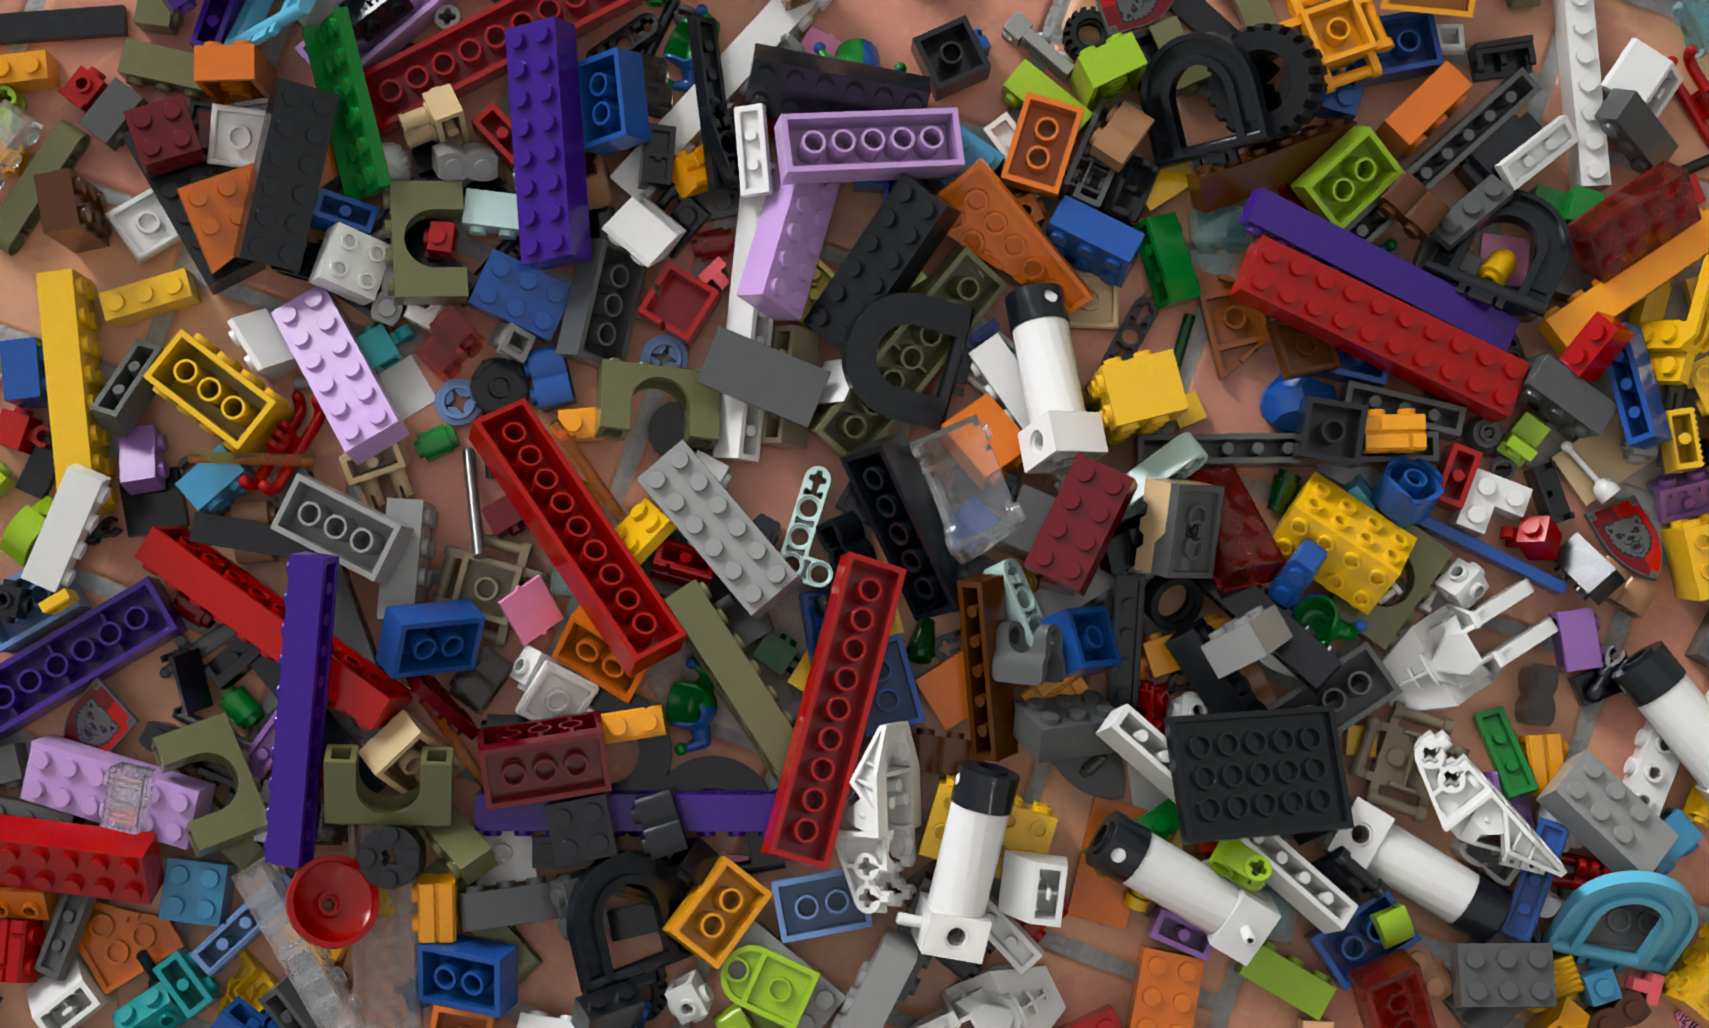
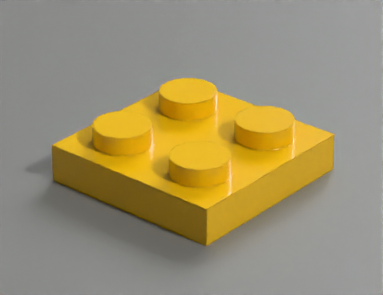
M644 498L639 504L635 505L630 514L619 525L614 527L639 565L677 528L647 498Z

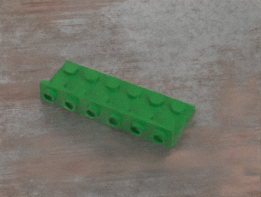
M337 7L320 24L304 26L302 33L316 88L340 95L330 137V145L342 193L344 196L356 200L374 198L391 186L392 183L348 7Z

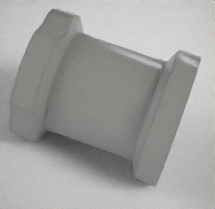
M451 4L441 5L434 14L435 23L440 31L464 20L457 7Z

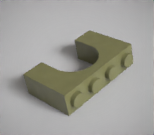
M1231 0L1242 28L1254 26L1258 23L1278 24L1268 0ZM1177 15L1149 27V33L1156 52L1168 41L1185 34ZM1263 53L1257 55L1252 60L1254 63L1263 59L1269 62L1280 56L1273 53ZM1194 65L1187 69L1179 79L1176 97L1181 95L1189 97L1198 93L1201 90L1200 87L1206 85V80H1211L1212 73L1207 72L1208 67Z
M391 181L392 185L388 187V191H383L382 199L383 209H389V220H384V237L390 238L391 249H385L386 267H392V278H387V296H393V306L466 305L469 297L467 267H429L423 265L410 255L404 240L407 231L419 221L426 219H462L464 211L462 181Z
M620 358L602 359L597 370L594 437L624 441L630 431L632 396L644 389H659L669 393L680 404L684 416L683 440L688 446L696 449L713 450L719 441L720 392L696 383L701 368L690 370L682 369L679 365L657 366L648 361L632 363L624 362Z
M1409 524L1408 527L1403 528L1417 537V540L1404 566L1407 572V587L1400 600L1388 607L1376 605L1366 615L1362 611L1353 608L1347 601L1335 593L1331 592L1329 598L1337 605L1340 618L1343 621L1355 624L1357 620L1363 619L1367 622L1368 628L1365 632H1360L1358 637L1364 642L1368 641L1371 647L1377 651H1384L1387 648L1392 649L1401 637L1398 631L1404 623L1408 625L1414 619L1418 612L1415 607L1421 599L1425 601L1435 588L1432 585L1433 581L1438 575L1441 576L1446 573L1452 563L1449 561V558L1454 552L1414 524Z
M225 712L153 737L151 744L162 774L194 762L209 761L225 768L234 781L235 797L230 804L219 811L187 823L185 831L196 858L266 832L268 828L266 812L269 804L268 802L263 803L259 794L262 791L260 781L256 774L251 775L248 768L250 758L245 747L240 748L236 739L239 736L237 726L233 719L228 720Z
M327 744L323 762L325 823L338 825L368 824L371 826H451L453 813L454 747L422 746L420 782L418 785L403 795L385 796L373 792L361 780L359 774V745Z

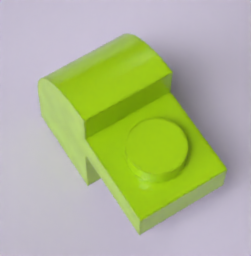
M1524 408L1504 433V437L1496 450L1521 467L1526 460L1531 462L1537 455L1536 447L1549 433L1551 428Z
M48 495L32 507L29 505L24 506L10 521L3 533L0 549L22 566H25L52 505L53 499Z

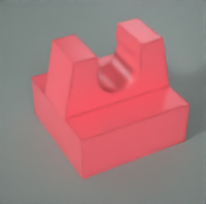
M719 256L697 276L698 279L707 284L711 282L720 292L730 284V280L722 273L727 264Z
M1643 971L1641 979L1627 975L1624 987L1639 991L1647 1004L1657 1007L1665 977Z

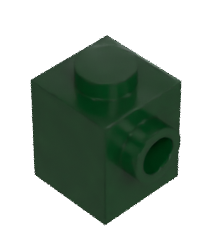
M772 632L763 638L752 654L753 657L781 676H784L786 672L792 674L801 660L797 657L799 650L795 648L797 642L784 633L780 637Z

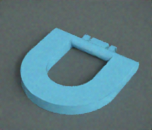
M245 0L223 45L234 44V41L247 40L258 46L271 37L276 36L280 29L309 14L316 0H285L280 12L267 19L265 18L274 0Z
M1619 871L1594 878L1577 888L1567 898L1544 933L1541 943H1552V951L1575 955L1574 961L1577 964L1582 965L1586 960V966L1613 967L1614 972L1622 973L1625 967L1667 975L1694 937L1698 926V915L1694 900L1689 891L1673 878L1650 871ZM1632 904L1644 905L1660 913L1658 922L1635 953L1584 942L1598 920L1606 912L1616 907Z

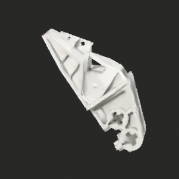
M1528 578L1505 587L1502 592L1479 602L1468 610L1452 603H1447L1399 631L1398 633L1401 637L1392 649L1387 648L1380 659L1403 691L1388 701L1390 708H1392L1396 700L1405 703V707L1420 712L1441 711L1459 706L1476 692L1495 682L1506 664L1556 633L1558 628L1552 618L1546 617L1528 626V629L1502 641L1501 644L1483 653L1477 652L1467 635L1471 630L1479 629L1482 624L1532 594L1535 590Z
M908 721L879 725L861 761L855 766L854 774L849 782L854 789L847 796L840 823L841 827H839L835 842L854 903L861 912L866 914L886 913L887 906L903 907L905 906L904 901L913 899L912 894L917 893V888L914 884H907L905 879L899 876V872L904 871V867H912L914 862H916L915 828L922 826L920 764ZM891 854L892 857H896V859H900V861L894 863V861L890 859L889 855ZM892 885L893 888H897L901 892L894 894V891H888V886ZM870 892V895H874L878 899L872 902L871 899L867 898L866 894Z
M1429 729L1417 738L1414 744L1415 761L1445 832L1450 830L1459 840L1474 846L1500 852L1499 865L1544 875L1545 871L1559 877L1567 873L1564 864L1467 755L1463 753L1457 759H1454L1452 756L1447 758L1446 750L1453 744L1450 742L1452 739L1443 729L1437 734H1434ZM1427 747L1430 750L1435 748L1436 756L1432 757L1430 754L1425 756L1424 748ZM1447 771L1451 774L1456 772L1458 778L1455 780L1450 777L1446 779L1444 774ZM1488 835H1499L1500 845L1492 841H1489L1483 837Z
M993 965L977 973L972 979L969 977L941 991L946 1006L917 1020L916 1023L908 1028H959L962 1023L971 1020L974 1028H1052L1066 1009V1006L1046 965H1033L1023 975L1012 965Z

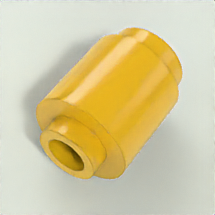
M1501 248L1493 251L1478 269L1476 276L1504 286L1516 270L1517 258L1508 249Z

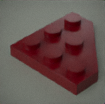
M423 675L401 678L411 688L409 690L410 695L419 704L426 702L429 705L428 709L437 719L441 720L444 717L448 720V726L458 736L463 733L470 740H473L478 735V727L463 707L460 708L449 696L450 693L434 676Z

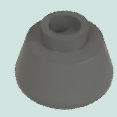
M1480 416L1470 419L1463 429L1465 446L1482 452V456L1496 452V448L1504 437L1502 427L1498 422L1492 423Z

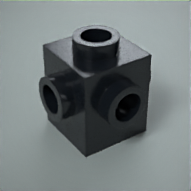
M4 579L3 585L0 584V622L15 624L16 618L27 620V616L31 613L34 606V597L32 596L33 590L22 588L23 582Z

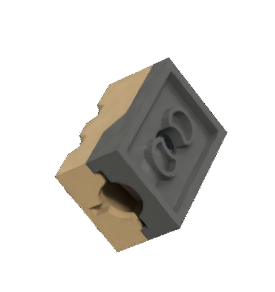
M1146 478L1143 500L1148 504L1147 514L1140 518L1139 530L1143 533L1144 537L1143 544L1136 549L1134 569L1166 578L1213 579L1225 487L1193 480Z

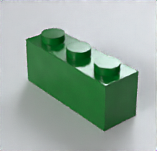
M1176 212L1146 217L1132 226V228L1145 233L1139 253L1157 310L1186 305L1201 297L1200 284L1196 278L1191 256L1187 250L1182 227Z

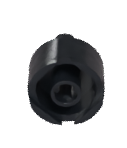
M400 825L381 827L372 831L364 839L357 854V862L359 863L361 873L372 885L387 890L399 888L415 881L424 871L426 865V844L423 838L410 827ZM397 851L398 854L395 856L397 862L390 863L388 852Z

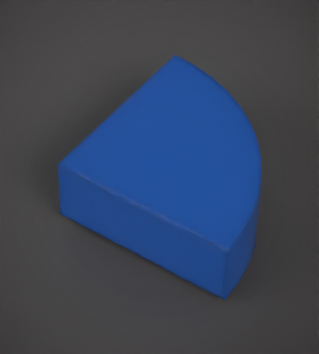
M979 28L973 31L987 57L991 45L985 35L982 36V30Z

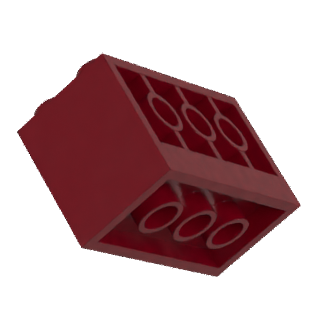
M600 710L478 729V756L487 811L612 791Z

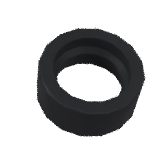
M1155 575L1145 587L1144 613L1157 626L1165 630L1178 631L1197 619L1202 609L1203 596L1201 588L1191 578H1166ZM1175 585L1184 586L1186 589V599L1182 607L1171 615H1161L1158 611V604L1162 594Z

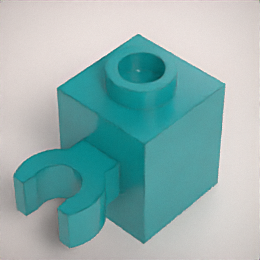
M377 323L365 327L361 331L362 335L356 339L373 368L381 373L405 359L399 346L416 338V335L408 324H404L393 333H390L384 324L377 325Z

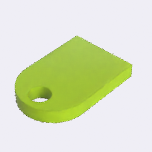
M750 944L741 946L728 955L722 965L720 978L725 994L735 1004L786 1028H797L821 973L766 947ZM733 961H741L745 964L747 971L743 978L737 979L730 974L729 967Z

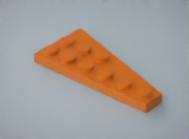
M982 157L936 192L962 212L946 234L959 242L960 246H967L979 258L998 270H1003L1013 276L1014 280L1022 285L1047 282L1063 287L1069 315L1094 297V293Z

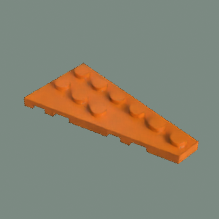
M330 141L318 191L320 187L323 188L338 177ZM254 163L177 188L176 190L211 275L235 258L233 253Z

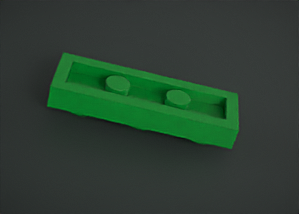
M1503 706L1474 714L1472 717L1494 771L1498 773L1499 781L1507 800L1536 793L1539 789Z

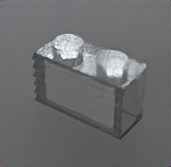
M121 762L110 766L103 780L106 792L104 794L105 798L99 807V816L102 820L100 826L133 835L147 830L157 770L128 762Z

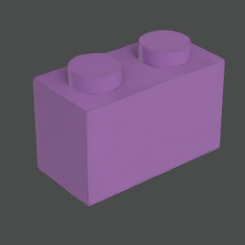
M155 424L135 426L128 437L119 435L120 484L130 495L166 490V478L169 477V467L165 460V451H168L169 444L166 434H162Z
M1593 607L1548 614V617L1552 618L1558 628V631L1552 635L1558 673L1603 667L1602 661L1605 659V651L1603 645L1599 643L1597 631L1600 629V621L1598 615L1594 613Z
M1158 905L1156 906L1145 933L1151 938L1207 962L1213 947L1209 944L1205 932L1169 910Z

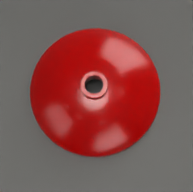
M324 855L307 862L295 873L286 893V912L293 929L308 943L324 949L344 948L361 940L376 922L380 908L378 887L366 880L356 860L343 855ZM324 900L331 902V910H326L323 907Z

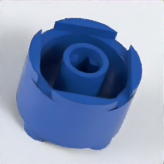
M1399 455L1389 461L1371 496L1372 503L1386 516L1391 518L1395 525L1403 528L1408 527L1409 524H1418L1425 521L1444 492L1441 484L1443 477L1439 470L1425 459L1419 457L1417 461L1407 459L1409 455Z

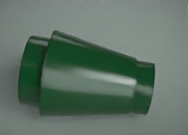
M1279 468L1277 475H1273L1266 508L1283 514L1302 486L1299 484L1302 477Z
M930 618L917 621L906 648L908 659L911 662L929 664L932 658L935 657V621Z

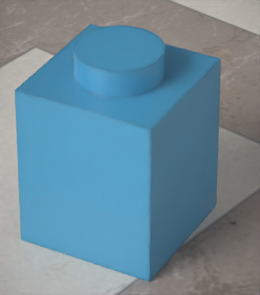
M1607 966L1591 967L1578 972L1585 987V990L1578 992L1583 1004L1597 1007L1623 997L1613 968Z

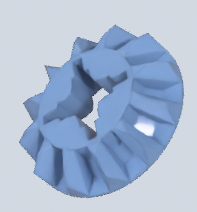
M660 335L650 339L645 344L641 352V361H648L653 365L660 366V361L653 357V355L663 356L664 352L667 351V347H669V357L676 363H666L665 366L679 365L682 369H686L688 366V353L681 341L669 335Z
M461 378L449 380L438 389L435 396V408L438 415L445 422L454 426L468 425L475 418H478L481 410L472 400L469 380ZM455 391L462 399H468L463 404L464 413L457 407H448L455 402Z

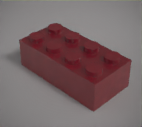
M1078 453L1023 564L1026 569L1084 597L1138 487L1135 478Z

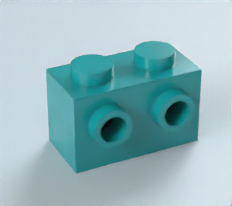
M187 947L175 951L152 970L185 1016L190 1019L201 1014L223 997V995L219 991L221 985L214 976L210 977L203 971L190 955L193 950H189Z
M161 981L112 1013L115 1028H177L189 1020Z

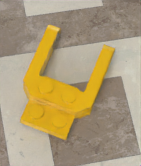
M1709 254L1703 260L1686 321L1663 320L1672 286H1670L1672 279L1632 307L1628 324L1641 327L1657 385H1688L1695 356L1698 353L1705 354L1709 350Z

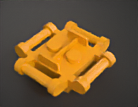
M1286 0L1287 9L1293 15V18L1278 24L1300 30V34L1308 36L1314 41L1313 47L1315 49H1320L1323 55L1320 61L1322 65H1326L1328 73L1324 75V83L1328 84L1327 93L1324 94L1335 92L1336 88L1367 77L1373 79L1382 75V66L1377 53L1388 52L1395 47L1392 37H1388L1374 6L1376 0H1332L1305 10L1304 8L1327 0ZM1359 59H1365V66L1332 77V71L1352 65Z

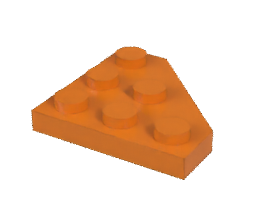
M99 901L95 902L78 945V950L104 995L110 994L145 972L136 958L137 953L141 950H147L157 965L175 951L188 946L174 921L160 920L157 915Z

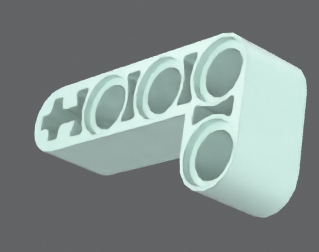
M1190 432L1178 435L1126 473V475L1135 478L1138 487L1121 521L1137 515L1148 506L1143 500L1146 478L1185 480L1206 463L1208 454Z
M822 466L811 467L804 476L780 552L785 560L793 558L799 562L800 567L796 573L803 580L800 584L815 589L827 588L833 580V571L828 563L809 557L816 536V526L820 523L831 488L830 473ZM818 474H821L823 481L826 482L825 484H820L817 490V496H822V499L814 495H805L806 491L812 494L814 487L813 481L810 479L816 478ZM806 502H813L818 509L814 516L806 517L800 511L801 506ZM798 530L805 531L809 536L808 541L801 546L794 544L791 540L793 533ZM823 567L828 571L826 581L822 583L813 581L811 573L815 568Z
M1007 558L984 570L983 574L1004 576L1007 621L1020 622L1025 631L1026 642L1031 648L1034 632L1042 625L1041 619H1044L1022 567L1015 559Z

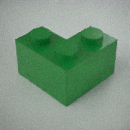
M1538 184L1529 191L1546 200L1558 210L1566 221L1571 236L1581 238L1596 228L1605 193L1575 185L1568 192Z

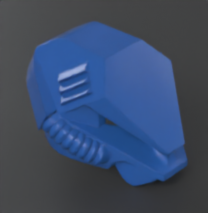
M1280 373L1262 392L1259 406L1261 416L1272 428L1278 431L1296 433L1300 400L1306 396L1338 400L1334 385L1313 379L1311 375L1284 381L1282 373Z

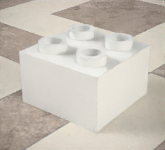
M338 222L328 227L308 282L364 306L375 301L384 271L386 270L385 249H391V246Z

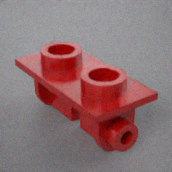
M1143 680L1141 681V686H1139L1138 708L1147 709V714H1139L1165 736L1163 719L1165 718L1166 707L1170 699L1169 692L1167 691L1168 682L1153 685V681Z

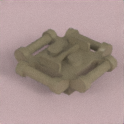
M483 530L484 546L518 555L517 564L485 556L482 559L473 558L471 539L468 550L446 545L443 553L446 557L436 594H432L430 602L469 599L486 617L485 620L500 624L498 631L484 627L481 639L495 642V646L505 648L511 625L499 606L498 601L512 593L517 585L522 586L524 577L532 579L536 575H540L543 581L547 582L549 573L527 567L532 554L533 544L527 542L520 544L484 534ZM459 558L462 559L453 596L450 599L447 595L456 562Z
M1396 700L1392 705L1387 722L1371 716L1365 717L1363 725H1365L1364 733L1354 765L1350 764L1348 774L1369 781L1363 800L1373 806L1377 805L1410 816L1413 821L1422 824L1428 812L1429 801L1432 802L1414 756L1415 741L1423 734L1399 727L1398 725L1400 719L1403 718L1436 729L1438 732L1443 729L1450 736L1455 721L1447 717L1441 719L1405 707V703ZM1377 730H1380L1381 734L1377 744L1376 758L1373 757L1370 769L1367 770L1365 767ZM1452 745L1446 750V753L1451 754L1454 759H1457L1463 753L1468 757L1470 752L1469 749L1457 745ZM1427 747L1424 748L1425 756L1427 754H1430L1432 757L1436 756L1435 748L1432 750ZM1447 771L1446 779L1449 777L1453 780L1458 778L1456 772L1451 774ZM1381 785L1416 797V805L1378 793L1379 786Z

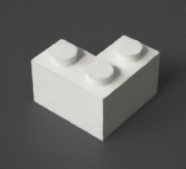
M1477 468L1463 509L1452 512L1447 525L1474 538L1485 534L1492 513L1512 521L1522 518L1533 489Z

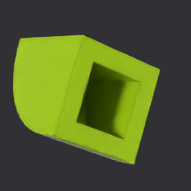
M1395 903L1369 915L1385 950L1415 936L1411 918L1403 904Z

